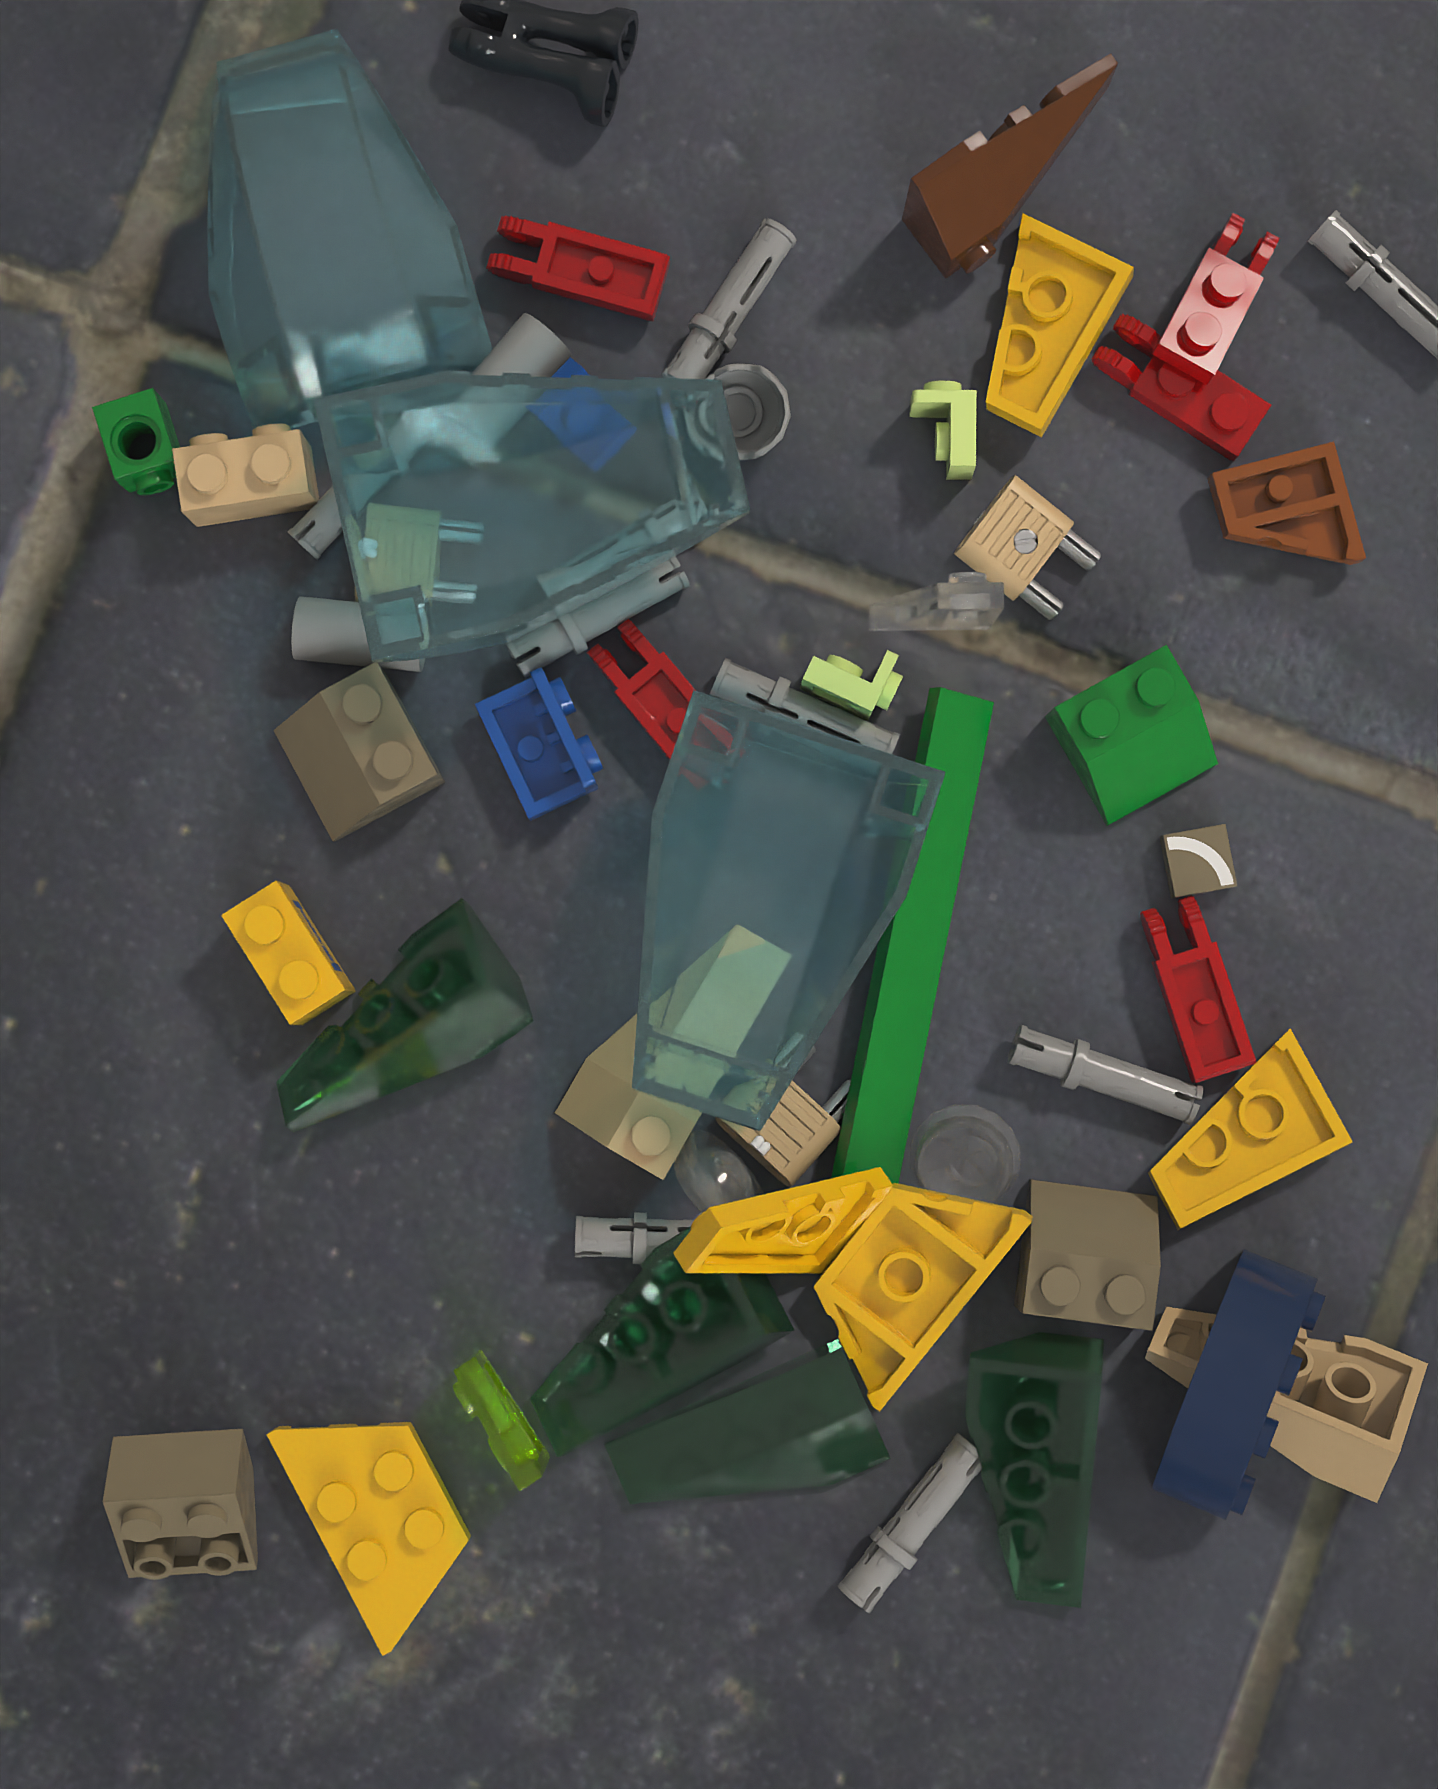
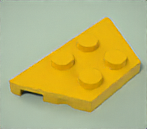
M893 1183L892 1189L819 1276L814 1284V1289L827 1315L833 1318L839 1330L838 1338L849 1360L853 1359L867 1387V1397L876 1410L879 1412L882 1410L1031 1224L1033 1216L1027 1211Z
M411 1422L380 1423L379 1425L370 1426L331 1424L328 1427L308 1428L279 1426L266 1435L382 1656L393 1650L465 1547L471 1534Z

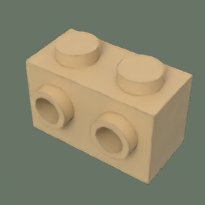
M267 424L254 428L252 430L253 436L228 440V436L225 434H203L189 440L190 446L173 448L181 512L196 527L311 509L319 500L312 447L300 429L291 430L290 425Z

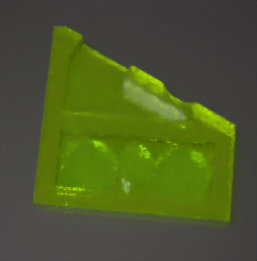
M480 1349L460 1362L453 1370L458 1379V1382L452 1385L453 1390L467 1413L473 1418L475 1416L479 1417L489 1436L488 1444L501 1466L509 1472L518 1490L521 1491L543 1476L550 1455Z

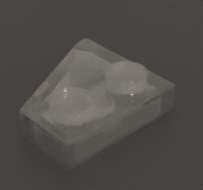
M981 572L949 574L948 583H936L870 604L869 631L991 629L1004 609V583L987 582V574Z

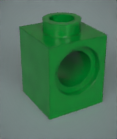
M154 388L92 407L114 479L129 493L137 491L138 495H152L165 491L174 485L173 479L176 478L172 449L180 448L167 404ZM144 434L156 436L155 448L148 457L140 460L130 459V447L137 437Z

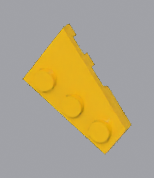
M1022 213L1014 266L1011 269L1002 327L999 330L987 391L986 410L1042 438L1134 275V267Z
M1290 1028L1148 1172V1175L1177 1230H1180L1351 1144L1353 1141Z
M877 1167L712 1206L693 1221L691 1231L673 1254L685 1273H823L892 1189L893 1184L882 1168Z

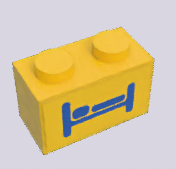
M276 880L221 915L290 1025H304L356 992L289 885Z

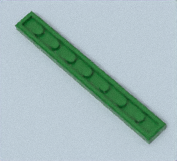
M942 687L929 688L831 1178L881 1167L892 1184L899 1183L994 706L992 701Z

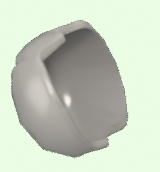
M728 364L716 369L714 374L709 375L699 386L693 405L698 435L715 453L735 460H751L765 455L783 439L791 418L787 390L773 373L761 365Z

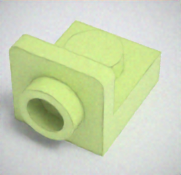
M943 380L925 383L924 390L912 391L910 417L947 418V422H936L935 461H946V480H971L976 467L977 390H962L960 383Z
M887 650L872 683L860 678L863 670L844 658L829 655L827 660L824 661L813 656L802 679L800 689L868 721L875 705L887 710L903 676L892 671L899 655Z

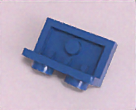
M542 667L530 672L531 678L475 704L530 821L599 789L592 774L604 769L588 734L575 739L565 718L576 712V709L561 677L548 682Z

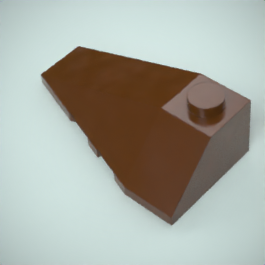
M1111 53L1056 85L1040 102L1041 110L1032 114L1025 105L1019 107L1007 115L1004 120L1005 123L991 135L988 141L979 131L959 143L911 178L902 221L945 279L960 268L966 274L971 273L995 254L997 249L994 247V244L1001 237L1109 87L1118 62Z

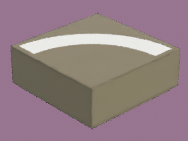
M1226 824L1171 833L1159 837L1171 899L1237 887Z

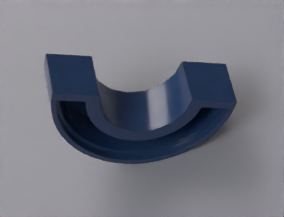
M1245 1249L1243 1250L1182 1403L1152 1489L1226 1520L1229 1511L1243 1515L1256 1478L1244 1473L1252 1454L1264 1459L1267 1455L1279 1423L1278 1420L1267 1416L1276 1391L1289 1396L1303 1358L1291 1354L1300 1328L1310 1332L1313 1331L1326 1297L1314 1291L1317 1278Z

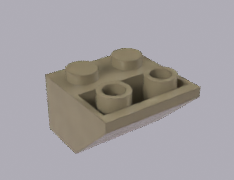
M243 1429L113 1437L103 1505L128 1578L143 1577L158 1580L169 1575L208 1573L221 1576L234 1571L257 1570L258 1550L254 1472Z

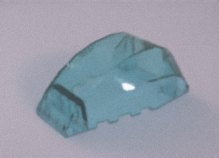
M338 29L218 61L213 90L209 142V297L224 348L253 428L267 424H287L292 429L466 380L493 348L457 224L395 119Z
M442 371L314 399L373 663L416 660L508 644L657 567L749 514L751 510L721 380L634 377V380L598 379V376L571 375V378L531 377L529 373H503L502 376L470 375L469 371Z
M693 690L652 813L632 1090L757 1131L762 1130L905 900L943 783L945 771Z

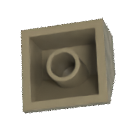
M377 661L320 691L273 730L333 842L445 783L389 676Z
M1029 1179L1026 1211L1033 1218L1031 1224L1022 1235L1014 1306L1023 1314L1153 1331L1161 1267L1158 1197Z

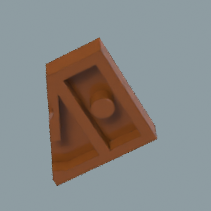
M1334 441L1213 472L1207 478L1224 539L1348 565L1357 564L1366 559Z

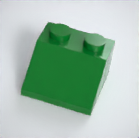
M1167 645L1055 706L1045 716L1106 826L1218 764L1199 700Z

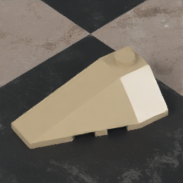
M736 925L586 1058L555 1114L605 1147L664 1180L792 956Z
M1166 1307L1149 1345L1145 1359L1186 1388H1189L1217 1315ZM1300 1328L1291 1354L1303 1358L1289 1396L1276 1391L1267 1416L1278 1420L1279 1423L1270 1446L1314 1477L1377 1503L1400 1454L1428 1363L1366 1338L1344 1335L1341 1343L1307 1338L1306 1330Z

